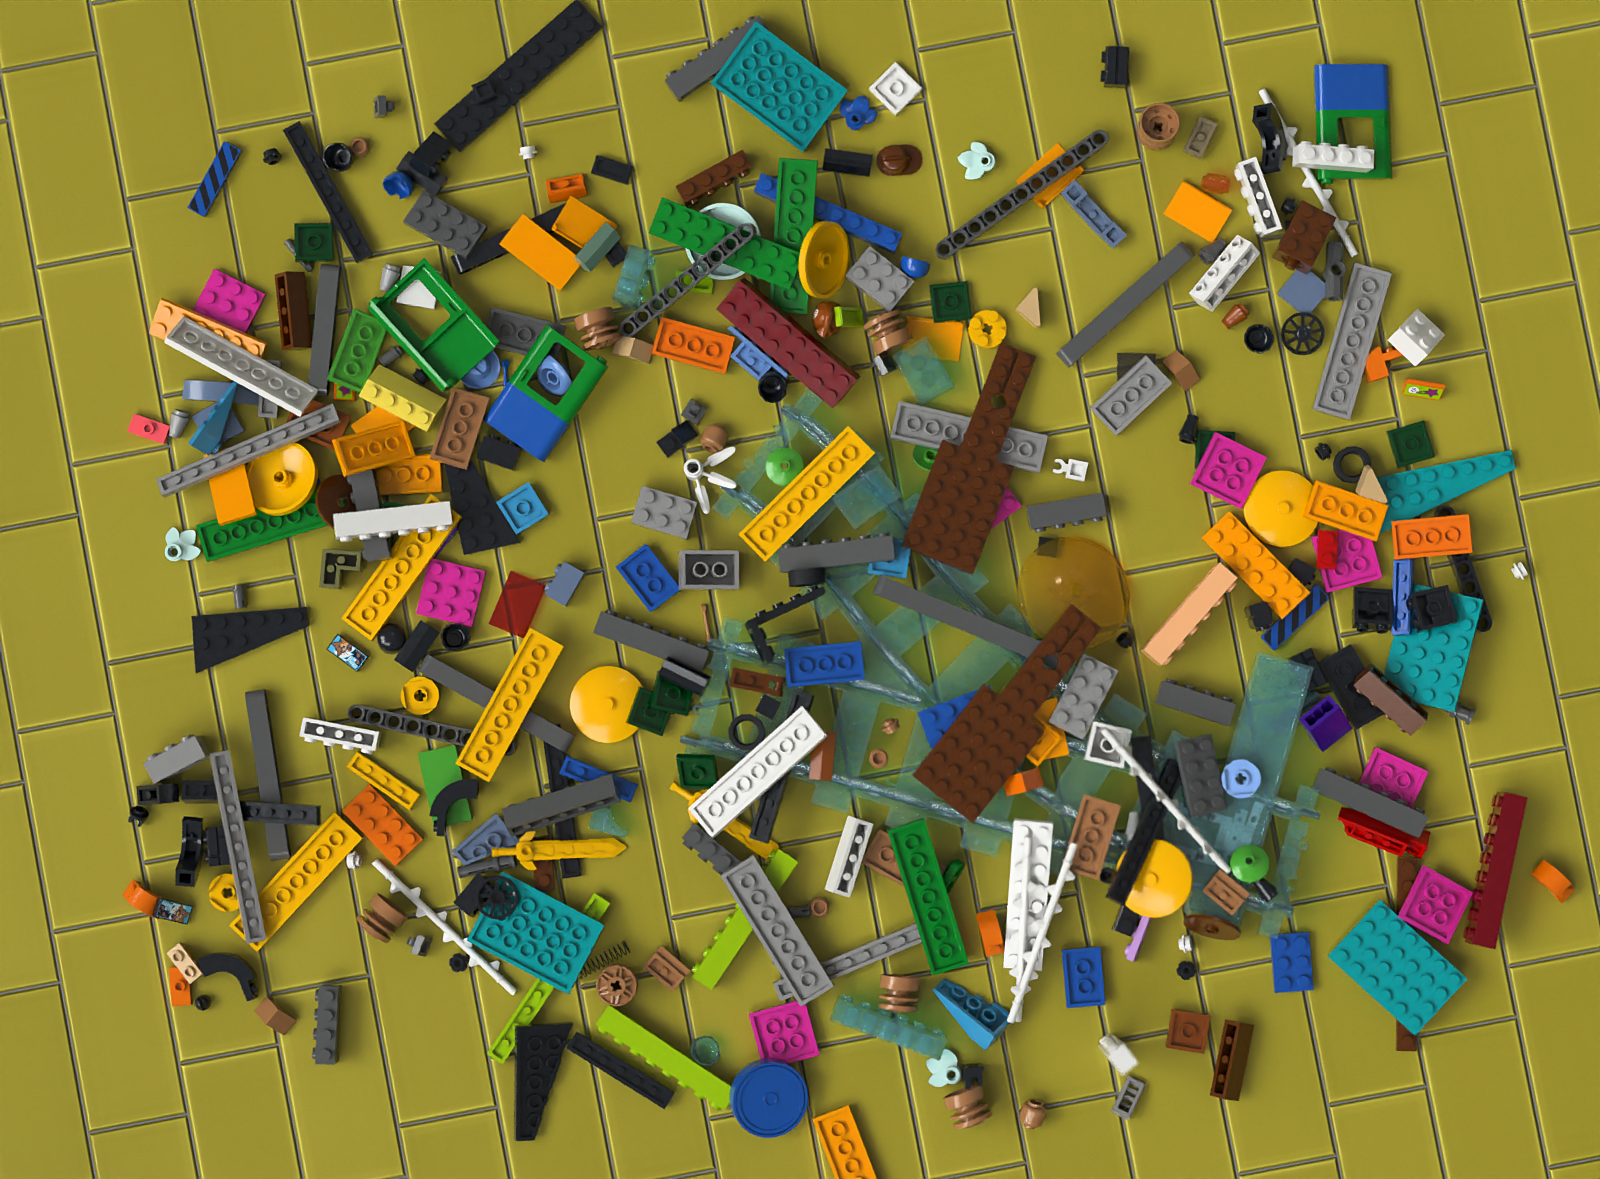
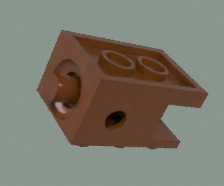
M1302 200L1299 207L1296 208L1272 258L1284 263V266L1289 270L1294 271L1296 269L1307 274L1313 267L1337 217Z

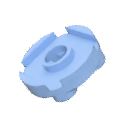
M1244 759L1231 761L1224 767L1221 774L1223 788L1229 795L1235 798L1251 796L1257 790L1261 781L1260 772L1257 767ZM1239 773H1242V776H1246V780L1241 785L1239 781L1235 780Z

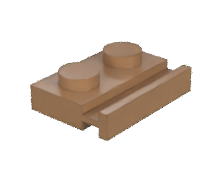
M1220 869L1202 889V892L1232 916L1250 895V893Z
M662 945L643 966L672 992L690 972L687 966Z

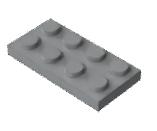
M1145 355L1089 408L1115 435H1118L1164 392L1172 382Z
M1083 653L1048 722L1083 740L1118 670Z

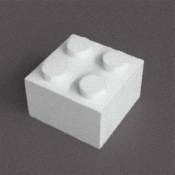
M1417 308L1390 336L1388 341L1416 366L1432 351L1445 334Z
M1092 722L1084 760L1123 768L1125 759L1112 747L1113 745L1100 731L1107 727L1125 747L1129 745L1132 730Z

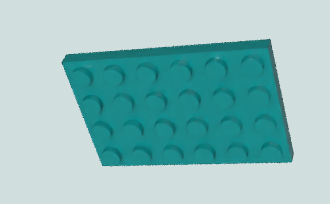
M756 21L710 83L801 152L806 149L848 91Z
M1413 584V593L1432 589L1431 587ZM1450 592L1458 622L1418 633L1417 629L1412 627V635L1394 636L1384 675L1416 703L1456 712L1484 600Z
M502 872L500 876L510 879L517 887L519 901L516 909L512 914L502 919H492L481 913L467 941L555 988L570 994L605 925L517 878ZM498 879V888L502 889L506 881ZM510 884L505 889V894L514 892ZM515 895L505 898L512 904L515 903ZM505 903L502 904L505 914L512 909L511 906ZM489 904L483 910L490 914L493 905ZM496 906L494 916L502 915L499 906Z
M1379 900L1334 948L1328 957L1412 1034L1416 1035L1463 985L1467 978L1406 922L1398 918V915L1385 903Z

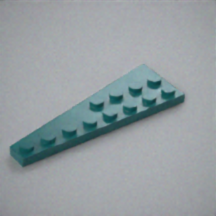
M1512 450L1376 477L1388 501L1384 504L1389 505L1380 533L1392 528L1391 521L1414 518L1516 469Z

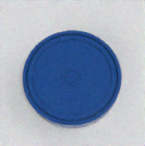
M760 1059L744 1067L734 1079L729 1096L730 1108L735 1119L747 1132L763 1138L778 1137L791 1131L803 1118L808 1105L807 1086L801 1075L790 1064L779 1059Z

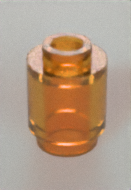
M1207 173L1202 178L1201 187H1204V192L1228 193L1230 178H1226L1225 175Z

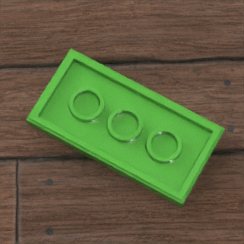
M355 308L353 309L328 374V381L361 393L366 381L370 377L387 332L374 316Z
M456 745L418 753L430 810L434 799L443 788L453 782L464 780L461 766L455 764L458 759ZM459 799L450 806L447 813V825L472 820L468 799ZM432 817L433 824L437 817Z

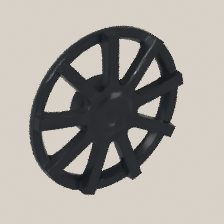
M1299 312L1293 314L1284 322L1281 338L1283 344L1290 352L1297 355H1308L1315 352L1322 345L1324 327L1315 315ZM1301 316V326H1298L1293 318ZM1305 316L1313 318L1307 326H1305ZM1289 321L1296 328L1295 331L1285 329ZM1316 321L1320 329L1310 330V327ZM1321 332L1320 340L1313 338L1311 334ZM1284 334H1294L1295 337L1286 341ZM1309 339L1317 343L1312 349H1310L1308 344ZM1298 340L1296 349H1292L1289 344ZM1302 342L1305 343L1307 351H1299Z
M498 875L491 876L483 880L478 886L475 901L483 915L492 919H502L512 914L516 909L519 893L517 887L510 879ZM495 879V889H491L486 882ZM498 879L506 881L502 889L498 888ZM510 884L514 892L505 894L504 891ZM483 885L490 891V894L479 893ZM515 895L514 904L505 899L506 897ZM479 897L489 898V901L480 906ZM503 903L512 907L506 914L502 906ZM492 904L490 914L486 913L483 908ZM496 906H499L502 915H493Z

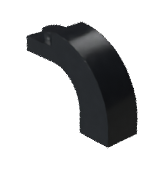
M1272 103L1254 106L1252 122L1259 131L1263 148L1261 171L1263 174L1279 172L1282 170V161L1286 160V140L1280 116Z
M465 779L453 782L438 793L430 810V817H437L433 824V831L437 832L436 836H446L447 813L454 802L459 799H479V779Z
M184 816L182 819V847L179 862L175 869V886L195 888L203 856V832H205L203 830V818Z
M222 952L197 959L204 977L217 972H228L234 975L240 982L247 1002L257 998L258 989L256 984L251 982V979L258 976L252 966L243 958L231 953Z

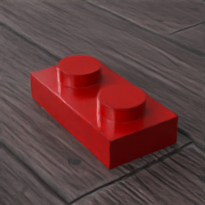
M1318 530L1316 569L1336 570L1338 531Z

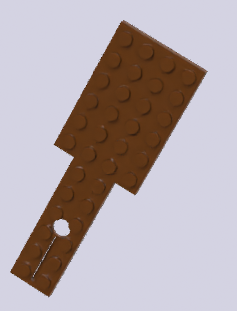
M1002 342L1000 343L961 445L958 446L945 440L941 441L901 547L911 549V551L968 574H974L1014 469L996 460L1036 356ZM993 396H1003L1006 401L1005 406L1001 409L994 408L991 403Z
M1070 604L999 695L983 683L913 772L912 776L970 822L974 823L1045 733L1044 730L1030 719L1102 627L1073 604ZM1048 654H1054L1058 659V665L1054 669H1047L1044 666L1043 660Z

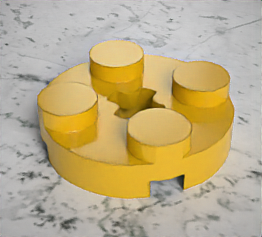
M983 310L975 314L971 319L968 334L975 345L991 349L997 347L1006 336L1007 326L1003 317L996 311ZM986 324L993 328L989 335L987 332H982Z
M426 677L410 679L401 691L403 706L415 715L430 713L437 707L440 700V692L433 680ZM419 690L426 694L423 701L415 698Z
M230 873L217 876L209 886L210 902L220 911L231 912L239 909L233 874ZM225 888H231L233 893L232 897L228 896L226 898L224 896L225 892L223 890Z

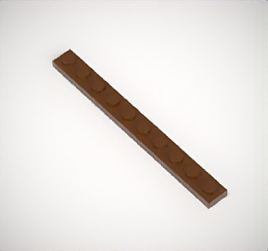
M1397 857V915L1417 877V858ZM1407 923L1414 931L1417 932L1416 927ZM1396 1019V1051H1416L1417 1034H1412Z

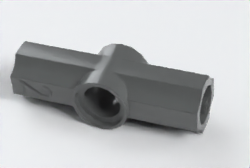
M1328 242L1326 244V268L1323 271V276L1326 280L1325 299L1332 302L1341 301L1343 299V275L1346 273L1344 244L1341 242ZM1332 269L1336 270L1337 275L1333 273Z

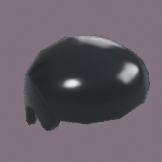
M332 143L326 146L323 152V161L328 169L344 172L351 168L354 162V153L344 143Z
M1254 324L1244 334V343L1252 352L1262 354L1270 350L1273 345L1274 336L1272 331L1265 325Z
M778 372L765 373L758 382L760 396L769 403L780 402L786 396V380Z
M386 624L377 635L378 646L386 654L393 655L398 653L406 642L405 631L398 624Z
M460 623L449 624L443 629L440 636L442 645L451 652H460L465 649L471 638L469 629Z

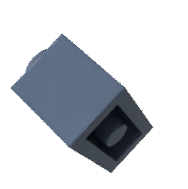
M563 562V564H558L554 571V574H556L554 580H549L544 590L547 591L546 596L567 606L585 573Z

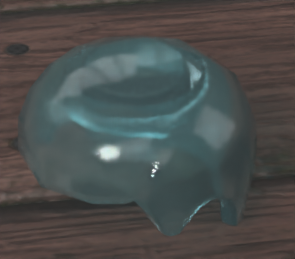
M703 1035L698 1037L691 1045V1056L700 1065L710 1066L715 1064L720 1058L719 1044L710 1036Z

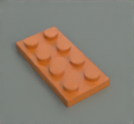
M661 317L651 354L726 374L735 337Z
M1470 514L1391 521L1395 560L1473 553Z
M371 784L342 810L394 866L400 863L423 840Z

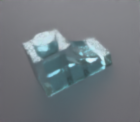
M610 806L592 811L589 829L624 838L627 837L628 830L621 827L615 821L613 810L610 809Z

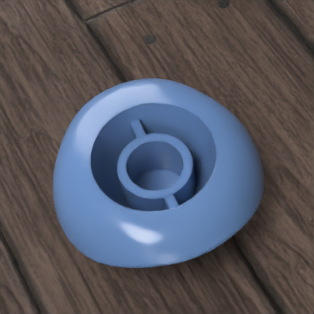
M492 350L461 381L472 388H485L493 384L500 372V363L496 353Z
M550 355L545 357L537 369L539 384L551 395H565L573 383L569 377V370L566 369L563 363H558Z

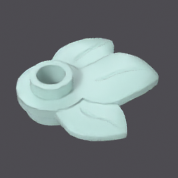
M972 142L971 151H965L958 157L959 162L967 167L965 178L969 180L981 178L984 172L993 169L996 163L995 157L987 152L985 145L980 142ZM985 158L989 160L987 164H983Z
M172 527L167 532L165 537L167 543L165 556L170 561H179L180 559L189 561L200 554L201 550L193 546L196 540L194 530H186L179 533L176 528ZM174 548L178 550V554L175 556L172 555Z
M944 1049L941 1058L935 1057L926 1060L927 1067L933 1074L928 1081L931 1085L942 1087L947 1083L956 1084L961 1080L962 1072L957 1066V1057L950 1050ZM950 1071H954L956 1073L954 1078H950L948 1076V1073Z

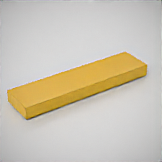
M359 751L356 752L347 765V768L408 810L412 809L421 796L419 792Z

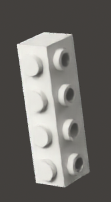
M1302 141L1301 144L1293 148L1292 167L1367 173L1374 168V150L1368 149V146L1349 148L1350 145L1339 144L1338 147L1331 146L1330 143L1312 145V142Z
M1257 157L1239 162L1235 166L1234 174L1237 181H1241V193L1243 198H1247L1249 203L1247 209L1249 215L1254 217L1255 223L1253 225L1256 234H1260L1261 238L1279 232L1282 226Z
M1236 235L1189 294L1197 304L1213 312L1259 256L1260 252L1252 242Z
M303 717L299 736L305 737L304 741L316 743V740L324 741L323 745L335 747V743L342 744L343 749L354 750V747L362 748L361 752L372 754L373 751H378L382 732Z
M851 816L847 817L825 886L826 890L850 898L872 831V823Z

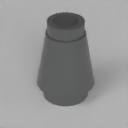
M1219 238L1202 247L1198 256L1206 265L1213 263L1227 247V244L1222 238Z

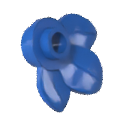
M864 95L857 97L853 103L846 99H843L841 102L840 112L846 118V125L851 130H859L864 124L874 122L877 117V111L869 109V100ZM856 118V119H858L859 121H858V122H854L852 119Z

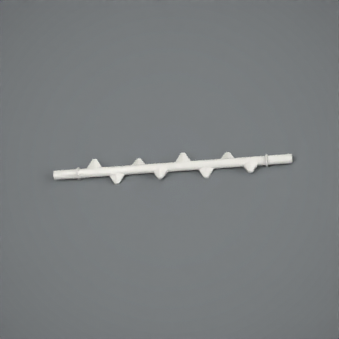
M1265 88L1259 91L1265 104L1272 103L1274 107L1276 106ZM1280 116L1285 140L1288 144L1286 155L1293 156V148L1297 146L1293 137L1297 132V128L1287 127ZM1301 168L1306 176L1302 184L1303 188H1313L1324 208L1323 211L1337 217L1328 201L1332 190L1322 189L1310 168ZM1337 217L1333 225L1341 238V242L1343 241L1351 257L1358 255V252L1349 238L1350 235L1345 231L1349 222L1339 220Z
M1104 727L1100 732L1131 766V775H1139L1156 794L1157 800L1162 801L1178 819V829L1186 828L1201 845L1204 853L1208 854L1211 860L1215 861L1225 874H1228L1231 868L1221 858L1220 853H1217L1200 834L1199 828L1194 827L1179 810V801L1177 799L1170 800L1155 783L1152 775L1148 774L1134 759L1132 747L1130 745L1124 747L1121 741L1107 727Z
M1029 835L1024 836L1023 862L1015 866V870L1022 874L1021 897L1013 901V905L1020 909L1019 932L1011 935V939L1018 943L1017 966L1009 970V974L1016 977V986L1020 985L1025 971L1026 960L1022 957V954L1029 952L1026 950L1027 926L1035 922V918L1028 915L1029 893L1037 889V885L1030 881L1032 836ZM1027 986L1025 994L1031 991L1030 986ZM1022 1000V1006L1019 1008L1015 1022L1022 1021L1024 1000Z
M1075 842L1070 843L1056 884L1046 887V890L1051 894L1050 902L1044 918L1035 920V924L1039 927V932L1032 951L1022 954V957L1027 962V966L1021 983L1011 987V991L1016 996L1012 1001L1013 1005L1007 1019L1010 1023L1015 1022L1029 981L1038 979L1039 975L1033 969L1041 948L1050 947L1051 945L1045 936L1053 914L1062 912V907L1057 902L1065 881L1075 879L1074 874L1069 870L1073 864L1072 861L1078 844Z
M376 859L372 863L386 877L385 879L392 882L391 893L401 891L418 907L416 912L418 918L427 915L444 931L442 940L444 943L454 940L470 955L468 964L470 967L480 965L511 995L517 991L504 978V975L498 972L500 964L498 960L488 963L472 948V943L467 941L468 937L463 939L445 922L447 917L445 911L436 914L419 898L421 888L409 889L381 861Z

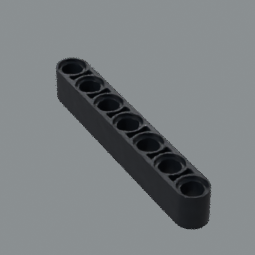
M565 204L540 214L531 220L546 232L552 234L555 232L552 230V227ZM510 229L478 243L468 259L458 254L452 255L451 259L458 275L467 273L510 253L499 244Z
M1447 505L1437 508L1434 512V517H1441V510H1446L1449 516L1455 515L1453 508ZM1469 553L1460 554L1459 556L1454 554L1447 555L1460 594L1484 600L1480 618L1485 620L1486 626L1484 629L1477 626L1476 632L1480 633L1490 630L1492 619ZM1461 564L1466 565V574L1460 573L1459 566ZM1467 582H1470L1473 585V591L1471 593L1466 591L1465 585Z

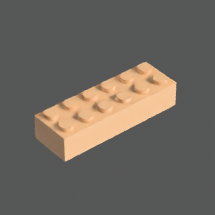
M1221 563L1215 564L1140 651L1157 666L1166 665L1173 658L1171 653L1174 650H1180L1186 643L1185 637L1187 635L1192 636L1199 628L1197 626L1198 622L1205 621L1211 614L1209 610L1212 606L1217 607L1224 599L1222 595L1225 592H1230L1237 583L1234 581L1237 577Z

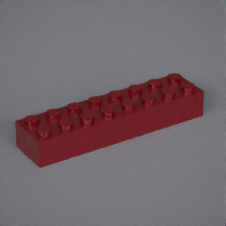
M745 277L737 282L716 309L832 409L839 404L861 377Z
M1497 792L1492 798L1493 813L1489 814L1487 822L1490 827L1488 833L1486 832L1484 836L1485 850L1481 852L1479 862L1482 864L1480 870L1476 873L1475 881L1477 882V887L1473 889L1471 896L1473 906L1468 910L1467 919H1469L1468 927H1465L1463 933L1466 943L1491 949L1496 947L1528 797Z

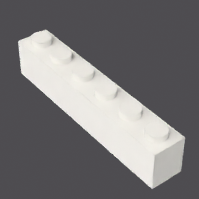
M450 501L333 514L335 537L340 542H350L352 538L360 537V540L371 539V536L379 535V538H387L393 533L405 536L409 535L411 531H418V534L428 533L429 529L447 531L449 530L448 527H452Z
M1107 1034L1099 1040L1100 1044L1098 1047L1122 1075L1138 1063L1125 1045L1113 1034L1110 1036Z

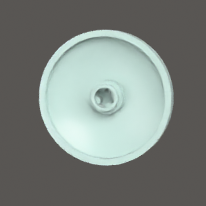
M717 203L699 211L736 227L744 223H752L756 227V235L761 237L756 220L748 211L740 206L730 203ZM745 226L743 230L751 232L749 227ZM686 249L692 264L703 256ZM700 263L698 269L701 273H705L707 267L704 263ZM721 264L707 277L717 280H729L745 274V272L726 264Z

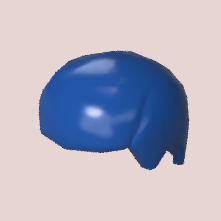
M392 172L383 180V187L390 196L399 195V199L409 197L413 192V182L403 172Z
M902 256L901 270L908 277L919 279L927 275L930 268L929 263Z

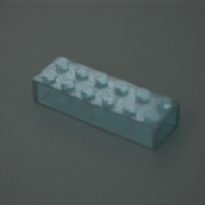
M842 994V997L837 996L830 1015L831 1021L940 1061L947 1042L944 1031L934 1027L932 1030L927 1029L926 1024L915 1021L913 1024L908 1022L907 1017L899 1014L896 1017L892 1016L889 1011L878 1008V1010L871 1008L872 1004L865 1001H860V1003L854 1002L853 997Z

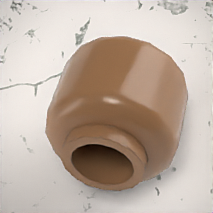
M715 423L705 428L701 437V443L706 451L716 453L723 450L729 436L723 425Z
M1029 1099V1101L1024 1102L1019 1114V1119L1024 1124L1023 1126L1028 1129L1042 1126L1046 1115V1108L1041 1101L1036 1099Z

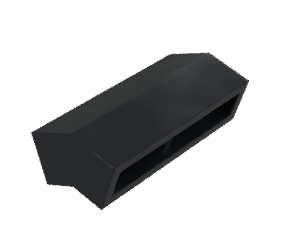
M825 148L822 170L870 177L872 155Z
M408 151L396 169L407 174L412 181L432 195L437 196L446 185L448 178L439 171L435 174L432 173L428 178L409 166L413 153Z
M420 620L394 660L413 672L440 632Z
M670 656L664 660L658 673L659 677L700 697L703 696L711 679V676Z

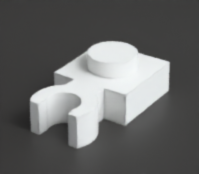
M1055 459L1056 463L1061 464V469H1053V473L1060 474L1066 472L1065 478L1084 482L1088 466L1087 462L1069 459L1068 464H1065L1063 460Z

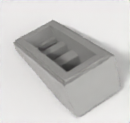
M1128 1075L1111 1109V1113L1129 1120L1145 1083ZM1128 1084L1139 1088L1138 1091L1128 1087ZM1125 1091L1134 1094L1135 1097L1133 1098L1125 1094ZM1122 1098L1132 1102L1131 1105L1121 1101ZM1120 1105L1128 1109V1112L1119 1109L1118 1106Z

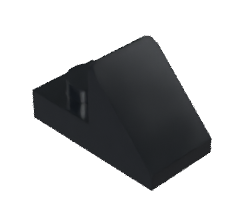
M686 420L671 429V432L656 443L666 457L669 458L695 439L698 434Z

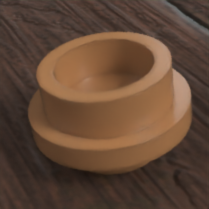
M358 137L351 141L350 148L355 156L362 157L368 153L369 144L364 138Z
M890 717L882 723V731H885L886 734L895 732L900 727L898 718L893 719Z
M883 749L873 750L869 755L870 764L875 768L884 767L888 762V754Z
M815 898L811 902L810 911L814 916L822 917L828 913L829 904L825 899Z

